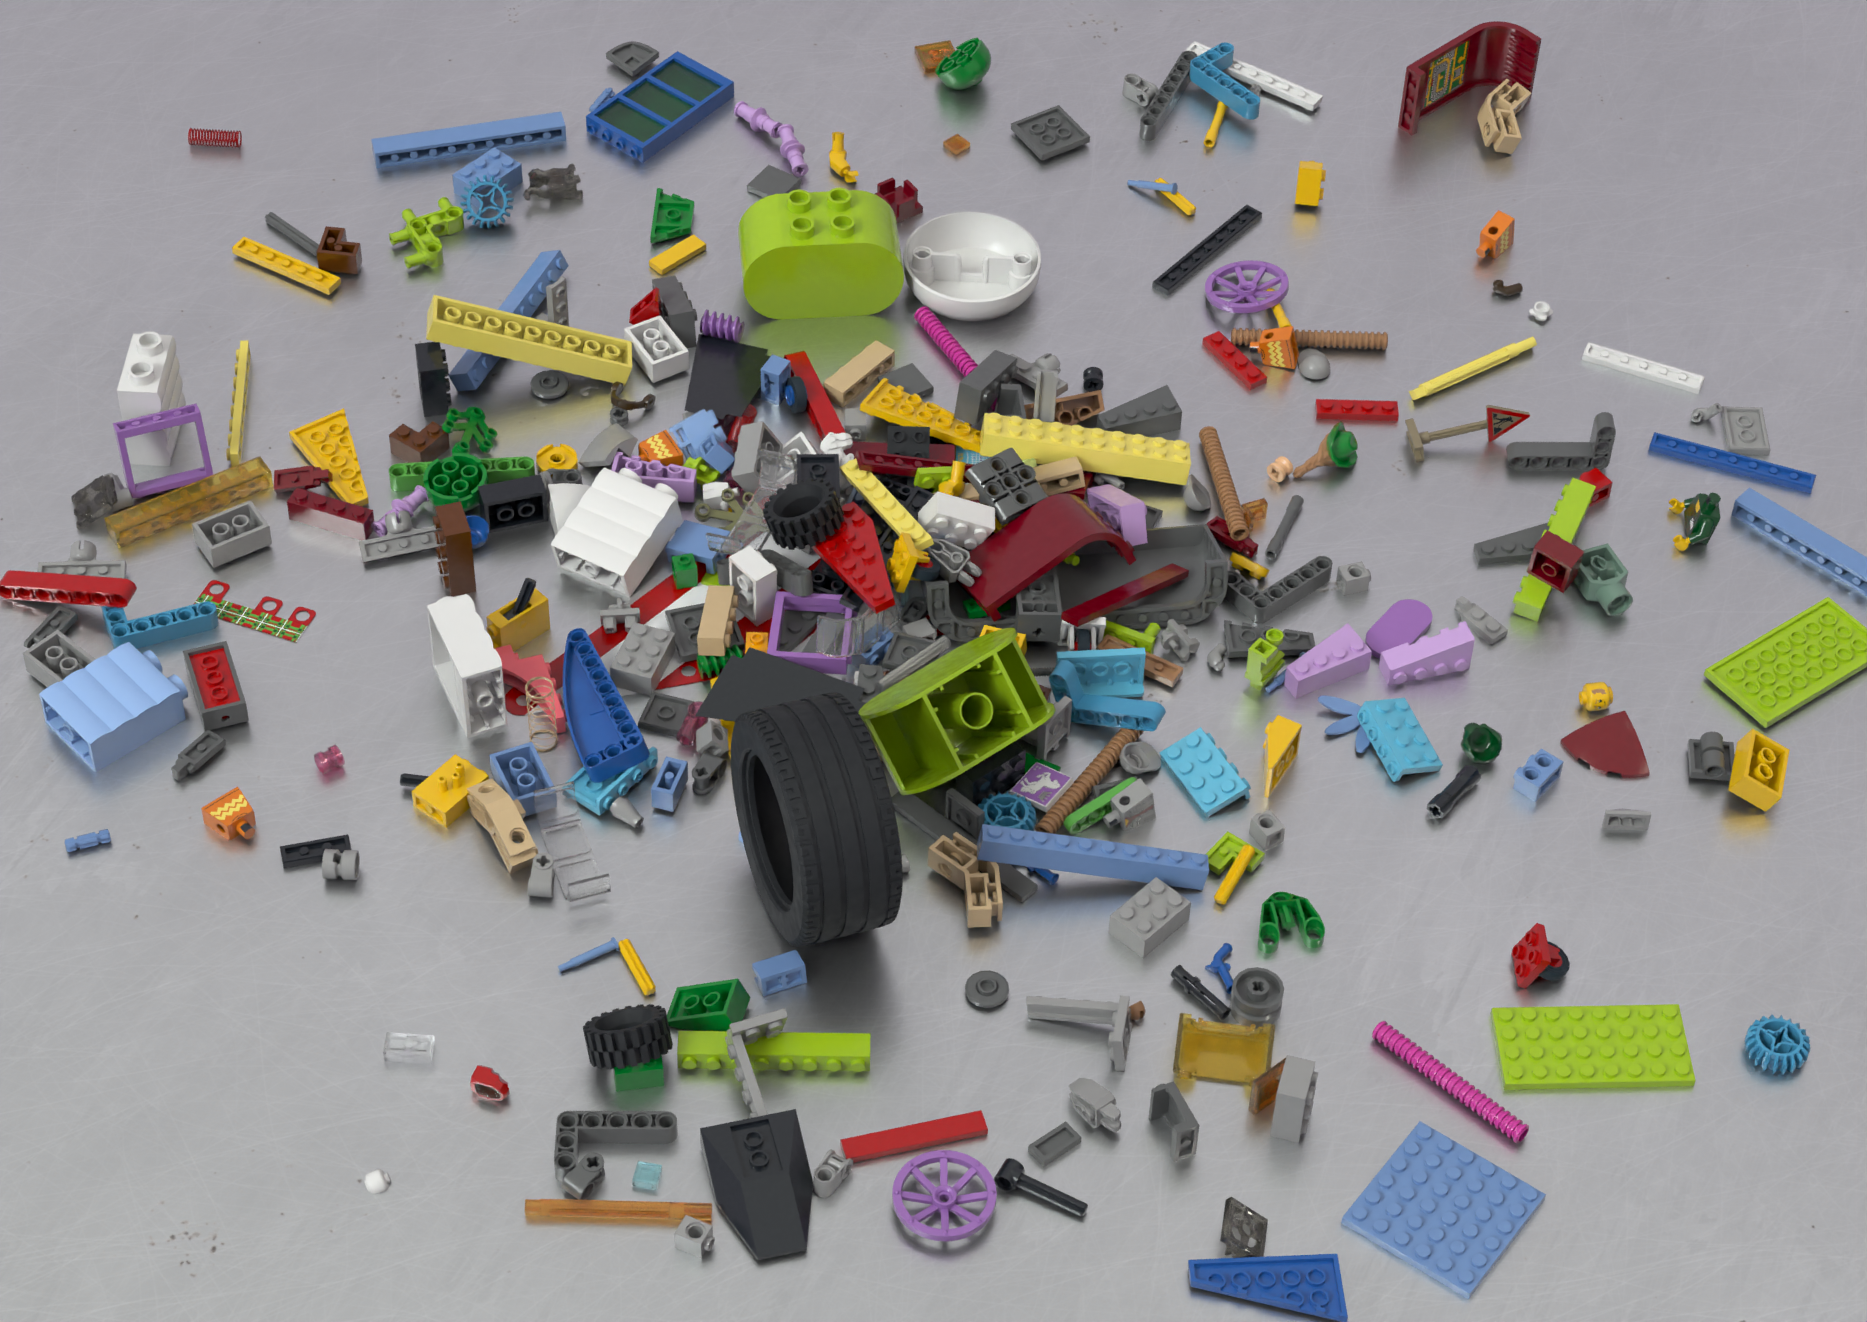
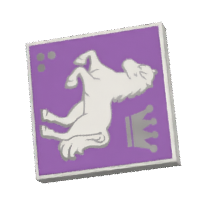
M1036 762L1010 790V794L1014 795L1017 792L1019 798L1025 796L1026 801H1031L1032 806L1048 812L1073 784V779L1068 775Z

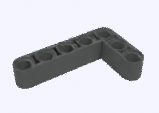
M1601 412L1595 416L1590 442H1512L1506 447L1508 464L1510 468L1516 470L1604 469L1610 463L1616 435L1613 416L1608 412Z
M759 550L763 558L776 567L777 586L795 596L813 594L812 574L809 569L774 550ZM729 558L716 562L718 583L720 585H730Z
M1318 556L1262 592L1238 572L1228 571V586L1224 598L1253 622L1265 623L1327 584L1331 578L1332 560L1326 556Z
M564 1111L560 1113L556 1123L554 1151L556 1179L562 1183L567 1173L578 1164L579 1143H672L678 1136L677 1117L668 1111Z

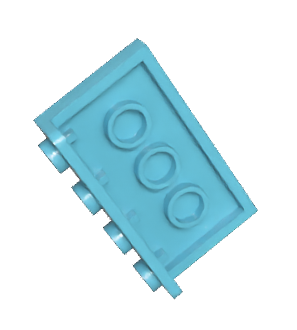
M1145 648L1057 652L1056 665L1060 660H1067L1075 666L1084 694L1117 698L1142 697L1144 695Z
M1405 698L1364 702L1357 714L1358 721L1393 782L1399 781L1404 774L1440 771L1443 764Z
M1200 727L1159 753L1169 769L1208 818L1241 796H1244L1246 800L1249 799L1251 787L1244 777L1241 779L1238 776L1239 771L1233 763L1229 764L1227 762V756L1221 747L1217 749L1210 733L1206 734Z
M651 747L647 760L599 783H594L589 779L583 766L561 786L562 793L600 816L610 809L617 798L624 796L631 786L638 783L645 773L657 765L658 751L655 747Z

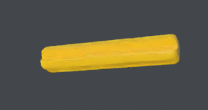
M1159 178L1158 180L1156 179L1154 181L1157 183L1169 184L1163 178ZM1160 191L1188 216L1196 213V206L1178 191L1175 195L1171 194V192Z
M1245 844L1214 895L1215 902L1221 905L1226 904L1255 854V849L1252 846Z
M629 939L619 941V950L643 993L647 996L654 994L656 986Z

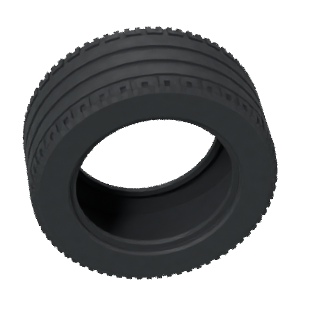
M833 692L740 714L734 724L731 739V776L736 812L755 884L766 911L779 933L790 945L801 947L891 924L899 912L903 886L902 855L898 826L889 786L878 752L865 723L854 706L842 694Z

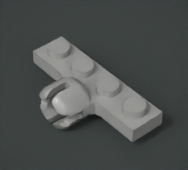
M1051 353L1044 354L1033 363L1010 354L1017 358L1016 366L1018 370L1014 378L1036 389L1038 369L1058 371V374L1061 371L1058 358ZM1059 378L1056 397L1068 390V383Z
M399 511V523L397 522L395 512L389 513L385 517L387 535L359 541L363 563L435 549L439 544H436L434 532L438 530L434 526L414 529L408 511Z
M84 540L83 549H80L81 541H76L71 545L68 561L38 562L37 572L126 579L127 564L125 560H96V546Z

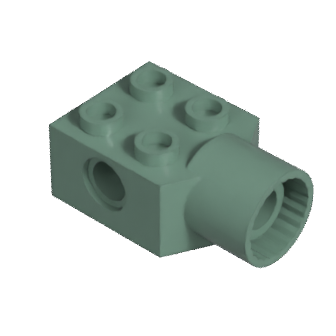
M1608 543L1583 550L1585 552L1573 582L1586 600L1598 601L1609 616H1617L1624 613L1633 602V597L1625 587L1628 576L1627 569Z

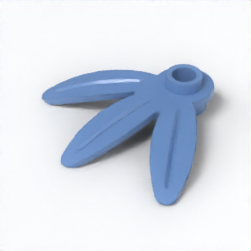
M1324 695L1318 697V701L1326 708L1336 713L1352 715L1334 722L1325 729V733L1327 735H1341L1359 727L1355 747L1357 752L1363 753L1371 742L1357 718V714L1362 706L1337 697Z

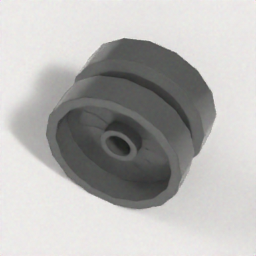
M1259 967L1247 968L1239 972L1234 978L1229 1006L1231 1008V1015L1238 1023L1249 1028H1266L1274 1024L1280 1017L1284 994L1282 980L1274 972Z

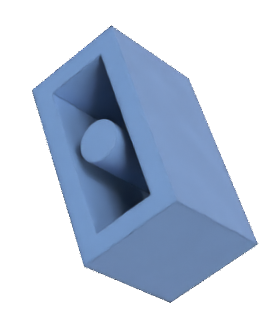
M714 432L699 446L703 459L721 474L733 467L735 455L731 446Z
M671 757L665 758L651 788L652 807L674 812L688 781L687 761Z

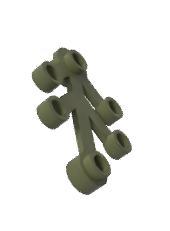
M730 488L722 491L721 498L724 502L728 503L734 513L711 509L705 503H701L695 508V518L700 522H706L710 518L731 521L732 523L724 528L718 527L719 529L731 531V533L745 524L753 525L746 532L739 531L736 533L735 542L738 545H745L750 538L760 532L764 534L771 533L768 525L762 523L765 520L763 511L755 502V495L751 492L744 493L742 502L745 506H749L755 517L745 513L734 498V491ZM730 493L732 496L730 498H726L724 494ZM746 497H751V498H752V501H751V502H747V501L745 500V498H746ZM704 508L707 510V513L702 514L699 510ZM738 536H744L745 540H738Z

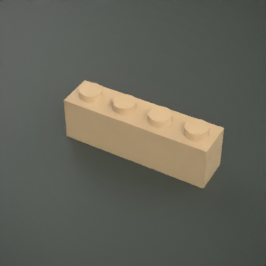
M877 340L866 346L861 353L854 356L851 361L840 367L835 374L825 380L823 387L829 400L842 408L878 380L879 376L885 374L895 365V350Z
M708 586L697 636L698 655L725 656L726 647H730V634H733V621L736 620V608L739 606V595H735L734 586Z

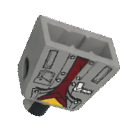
M1139 778L1111 799L1112 812L1103 816V820L1108 828L1119 824L1124 831L1134 829L1156 818L1153 793Z

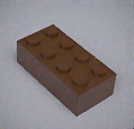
M461 502L435 507L436 516H433V524L438 531L434 532L436 544H439L436 547L438 560L441 559V561L437 562L440 575L444 574V577H442L444 588L449 589L452 597L476 592L471 530Z

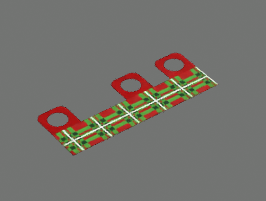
M217 580L210 581L194 603L212 602L216 605L219 619L296 643L316 615L314 610L297 607L288 620L276 617L275 615L283 602L269 596L263 597L255 609L222 600L230 586ZM215 584H220L224 588L219 594H212L209 589ZM266 601H274L277 604L276 608L270 611L263 609L262 605ZM300 611H307L310 617L305 621H299L296 619V614Z

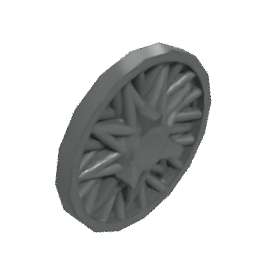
M547 370L537 373L532 378L530 385L531 391L536 396L553 399L567 392L569 382L563 373Z
M990 970L979 971L967 979L965 992L969 1001L976 1006L991 1008L1002 1004L1007 999L1009 985L1007 980L997 972Z

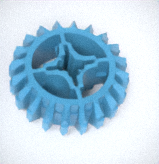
M483 175V182H480L479 177H476V185L469 181L472 188L464 187L468 195L461 194L462 198L467 199L466 202L460 203L461 206L467 205L463 213L470 212L466 219L470 220L474 217L473 225L481 221L480 228L484 227V222L487 223L488 229L491 228V222H494L495 226L498 227V219L504 223L505 219L502 216L505 214L507 217H510V213L506 212V209L513 210V206L508 205V202H513L514 199H507V195L512 194V191H504L508 187L507 184H504L502 187L499 186L502 182L501 179L494 183V176H491L490 181H487V176ZM481 186H493L486 195H481L475 191ZM497 190L503 196V208L494 202ZM491 193H493L490 201L496 208L493 206L484 207V202L478 196L486 197L487 199V196L490 197ZM472 196L480 202L477 214L474 213L471 207ZM488 209H494L499 212L495 217L482 218V215Z
M998 791L996 796L990 794L988 799L983 798L981 804H978V807L985 812L984 824L1030 831L1035 830V808L1032 807L1031 801H1026L1025 796L1019 798L1017 792L1014 795H1009L1008 791L1006 794H1001Z
M1771 1015L1768 1019L1762 1016L1760 1021L1755 1020L1750 1025V1028H1748L1745 1037V1052L1749 1053L1750 1060H1755V1066L1762 1065L1764 1071L1768 1068L1772 1070L1773 1074L1776 1071H1780L1783 1075L1786 1070L1793 1073L1795 1068L1800 1069L1803 1063L1807 1061L1810 1052V1037L1806 1036V1029H1800V1023L1793 1024L1791 1018L1784 1020L1782 1015L1779 1018Z

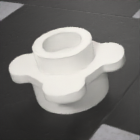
M1540 301L1534 304V308L1529 310V314L1544 321L1547 316L1553 314V310L1550 309L1548 303Z

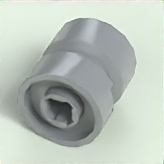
M325 849L322 859L323 879H337L341 876L343 880H357L360 864L359 851L344 850L343 853H340L339 849Z

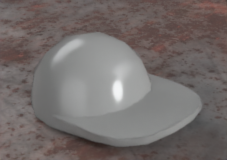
M1309 348L1299 354L1297 363L1303 376L1310 379H1323L1329 376L1330 363L1323 353Z
M1192 474L1189 475V485L1185 488L1184 501L1194 511L1209 509L1211 507L1209 492Z
M1130 742L1125 744L1120 752L1121 766L1126 772L1139 775L1143 772L1155 771L1162 765L1155 749L1146 742Z

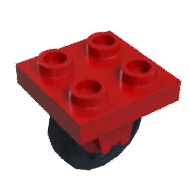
M1536 923L1512 949L1518 987L1526 989L1538 975L1549 981H1557L1562 979L1569 970L1570 962L1567 955L1556 944L1547 941L1545 926Z

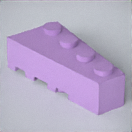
M617 451L612 471L619 473L622 468H627L641 478L642 484L655 488L659 483L665 484L677 493V501L694 502L697 491L696 469L674 464L664 466L657 460H652L651 462L642 461L639 456L632 455L629 458L623 456L622 452Z
M1110 484L1087 489L1088 505L1095 512L1098 511L1104 521H1108L1115 532L1118 531L1122 535L1125 542L1129 541L1132 546L1148 543L1145 518L1147 507L1143 501Z
M1466 621L1458 623V627L1449 630L1448 627L1439 630L1440 634L1430 638L1427 635L1420 637L1412 645L1407 642L1381 652L1379 669L1387 685L1401 684L1403 682L1421 680L1469 669L1475 638Z
M1347 623L1286 667L1284 685L1297 699L1368 670L1372 651Z

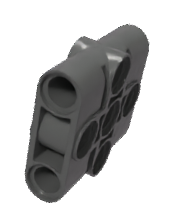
M1008 448L972 466L965 473V476L979 494L980 504L994 507L995 517L1001 525L1012 522L1035 504L1049 497L1035 479V470L1031 466L1025 465L1013 448Z

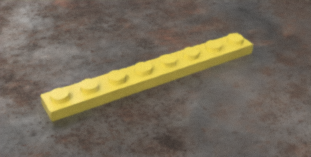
M249 340L240 341V349H236V360L238 363H235V375L237 377H233V386L236 391H232V403L234 405H231L230 411L233 419L229 420V430L232 433L228 434V446L230 448L226 449L227 461H231L232 469H240L251 359Z
M856 458L839 467L841 474L899 537L901 532L909 533L915 549L920 551L934 544L932 537L870 471L859 470Z

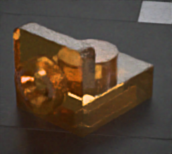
M1265 498L1241 505L1249 532L1253 531L1254 521L1266 518L1268 503Z

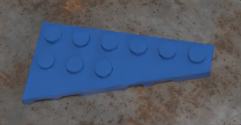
M1338 1254L1188 1260L1190 1287L1340 1322H1347L1348 1315Z

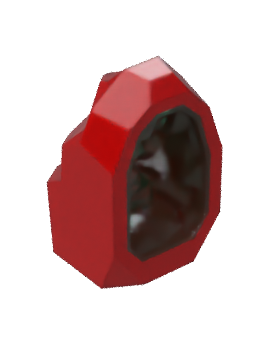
M477 1065L471 1076V1090L478 1096L489 1100L500 1101L505 1099L510 1094L508 1082L503 1080L499 1073L494 1072L493 1068Z

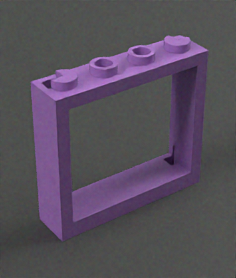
M197 404L113 423L125 482L132 499L143 498L153 493H164L174 488H185L190 484L205 483L210 479H214L201 412ZM195 422L204 467L134 484L125 438Z
M776 591L767 653L820 673L847 675L848 664H852V653H849V651L854 650V637H851V635L856 634V621H854V618H858V612L839 603L842 595L813 593L808 596H795L790 592ZM785 610L845 613L840 655L779 651Z

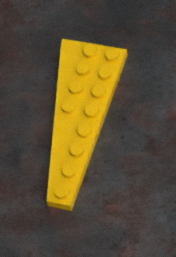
M883 378L860 404V411L870 416H877L885 419L887 422L902 426L930 427V436L941 439L946 443L961 446L965 450L980 453L981 430L971 427L972 424L963 423L954 418V413L933 402H923L917 394L910 395L904 392V387L900 385L895 387L889 384V379Z

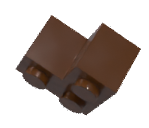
M326 226L317 249L318 268L330 272L358 274L362 263L360 243L347 242L345 228Z
M433 421L420 432L402 424L389 434L391 453L407 463L433 462L450 448L449 433H446L442 426Z

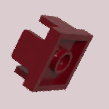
M893 177L877 184V193L875 195L884 199L891 206L896 216L897 224L923 213V206L918 202V189L908 179L904 181L903 187L895 188V179Z

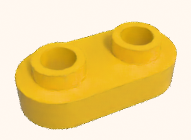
M1232 552L1229 558L1232 561L1231 566L1243 571V568L1250 570L1249 575L1259 580L1262 577L1266 578L1270 571L1266 567L1235 552Z

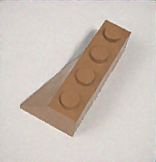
M1101 390L1057 398L1054 422L1072 426L1104 411ZM1034 403L1024 405L1026 419H1033Z

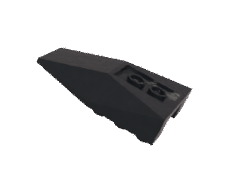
M796 1109L700 1128L701 1149L716 1204L756 1259L763 1260L806 1251L813 1179Z

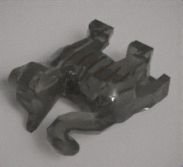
M569 164L568 168H552L546 171L538 168L532 169L528 173L530 186L523 193L525 200L529 201L531 195L542 199L552 198L554 200L583 199V191H577V183L581 182L579 175H574V171H576L574 164ZM546 185L548 190L542 191L538 188Z

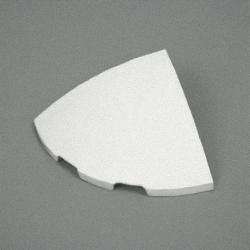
M568 483L547 484L546 495L555 536L565 525L568 517L591 486Z

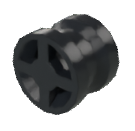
M1098 367L1085 369L1083 372L1084 389L1088 392L1102 390L1104 385L1102 370Z

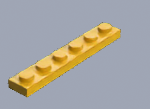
M243 237L232 247L233 254L328 295L341 284L340 277L249 238Z

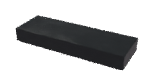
M349 835L280 846L283 868L322 862L325 849H339L340 853H343L344 850H351Z

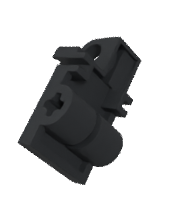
M888 426L887 454L929 459L930 427ZM886 473V478L907 479V486L915 488V477Z

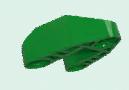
M1275 892L1262 904L1258 948L1263 953L1271 954L1278 949L1280 938L1278 916L1282 929L1285 928L1286 931H1290L1297 924L1302 940L1307 947L1318 948L1323 944L1325 936L1324 924L1320 915L1307 898L1288 892ZM1311 933H1315L1320 938L1314 940L1311 939L1308 935ZM1271 939L1274 941V944L1267 945L1262 940Z

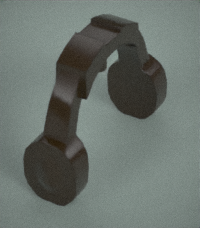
M616 381L611 387V403L616 407L625 410L640 408L649 410L655 404V395L648 394L639 402L626 401V399L623 400L618 397L623 390V383Z

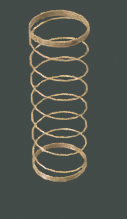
M546 677L531 678L525 685L527 709L529 701H533L531 698L544 699L549 695L551 696L552 692L554 696L553 683ZM537 679H544L551 683L552 688H550L551 692L549 694L536 697L529 694L527 691L528 685ZM528 709V717H529V718H528V723H529L530 716H531V714H532V713L529 711V709ZM554 711L552 714L554 713L553 721H555V725L552 724L554 726L552 729L556 728V714ZM530 722V742L532 741V737L539 732H550L553 734V736L556 737V743L551 748L538 749L535 747V749L541 752L552 750L558 743L556 732L552 731V729L535 730V726L531 727Z

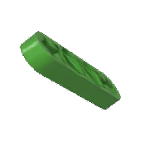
M1135 777L1126 779L1071 813L1064 820L1063 825L1072 835L1078 834L1101 820L1103 816L1112 812L1111 799L1137 779Z

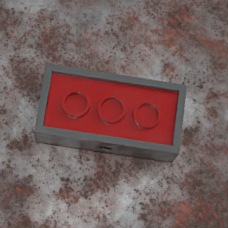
M227 641L183 651L186 671L204 730H213L249 721L246 701Z

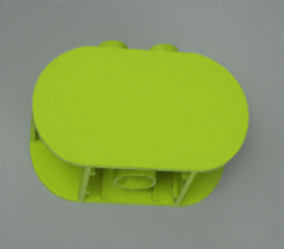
M834 188L826 192L793 190L789 193L774 194L760 199L746 210L740 220L738 238L744 294L751 307L763 316L785 320L871 315L889 307L902 290L904 271L896 216L891 206L884 199L873 193L862 190H847L845 188Z
M1005 628L988 633L952 650L881 692L859 710V715L865 723L901 795H911L926 791L957 777L1036 729L1054 715L1056 709L1052 703L1047 702L1015 639L1018 634L1014 628Z

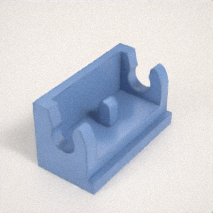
M796 950L752 963V969L757 976L754 979L763 997L807 983L805 964Z

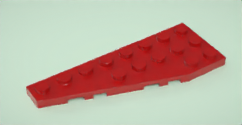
M853 501L842 506L844 521L840 523L841 527L839 530L834 529L835 534L833 536L827 535L824 542L821 543L819 540L811 548L878 614L896 604L873 520Z

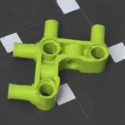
M442 197L438 201V206L441 210L420 217H416L411 209H405L402 211V218L407 224L406 227L400 231L389 233V240L392 246L409 241L418 253L404 257L407 269L422 264L430 267L441 266L444 262L443 249L438 237L451 235L464 229L463 210L458 206H453L447 197Z

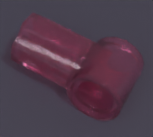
M696 701L688 706V714L676 736V740L683 746H694L696 743V731L708 723L707 717L696 716L703 702Z

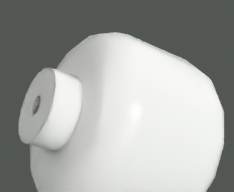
M376 1169L366 1174L364 1182L368 1192L376 1194L389 1189L388 1183L391 1182V1178L388 1173H384L381 1169Z

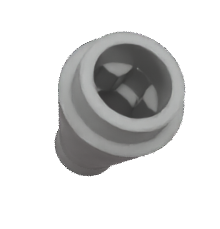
M619 797L610 807L614 817L632 825L634 828H638L644 820L628 798Z

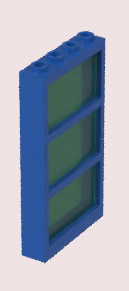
M677 51L586 116V129L590 134L644 163L734 97V82Z

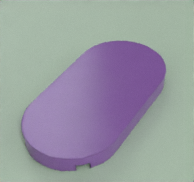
M1413 599L1400 600L1393 604L1366 634L1365 644L1372 651L1371 655L1380 659L1381 652L1407 642L1410 645L1414 644L1431 626L1432 612L1430 608L1424 603Z

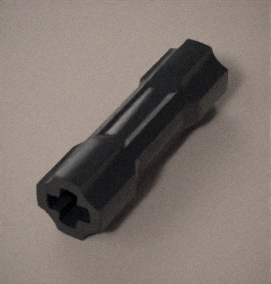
M1465 765L1456 774L1455 779L1427 804L1426 809L1432 817L1442 819L1452 809L1453 805L1480 781L1481 774L1478 768L1473 765Z

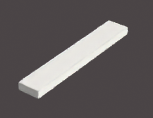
M1589 342L1582 355V360L1696 394H1699L1705 376Z

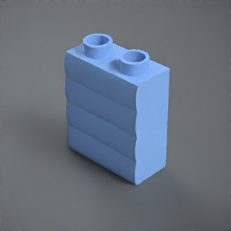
M130 642L118 646L109 654L92 661L85 668L71 673L62 681L47 687L39 696L45 722L95 772H98L184 721L186 717L182 700L188 697V691L183 681L177 675L173 674L166 678L162 674L161 663L151 650L141 654Z

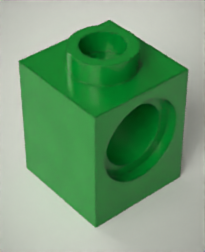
M693 553L672 556V576L677 589L698 586L697 565Z

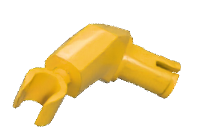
M832 132V149L829 151L830 167L841 177H845L847 183L857 182L855 176L859 175L858 171H850V165L846 161L847 151L844 149V132Z
M953 461L951 478L938 486V492L957 497L965 489L966 484L963 482L966 463Z

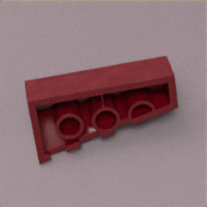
M296 488L287 500L289 520L361 541L367 540L374 531L372 528L374 514L371 509L320 495L305 488Z

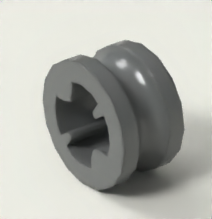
M615 407L610 411V423L612 425L617 423L620 426H625L628 423L627 410Z

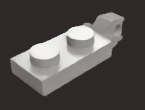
M1463 596L1456 599L1454 609L1462 617L1461 621H1466L1468 627L1490 645L1507 635L1508 629L1475 603L1471 604Z

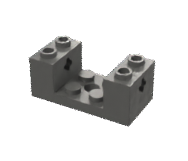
M1055 566L1012 597L1016 598L1017 606L1014 628L1017 633L1026 634V641L1059 642L1062 607L1057 567Z

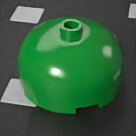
M972 38L957 46V50L949 58L945 56L936 68V74L940 80L951 89L964 90L973 85L976 86L989 71L991 66L989 49L982 40Z
M452 453L451 457L441 460L437 458L426 468L423 477L427 497L435 507L461 502L464 512L470 511L479 505L478 486L489 484L487 471L482 461L466 453Z

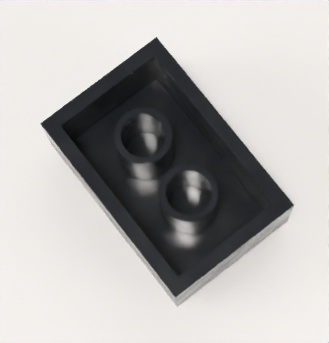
M440 342L415 344L419 390L424 417L446 415L448 413V406L452 405L451 394L447 393L450 390L449 378H445L449 375L448 364L443 363L446 361L445 349H441Z
M540 474L478 486L480 515L489 524V533L548 522L547 495Z
M1014 741L956 777V791L976 806L981 804L983 798L988 799L990 794L996 796L998 791L1004 794L1025 775L1026 750L1017 741Z

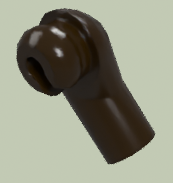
M1495 280L1493 282V291L1497 294L1511 296L1523 291L1520 283L1504 286L1503 280Z

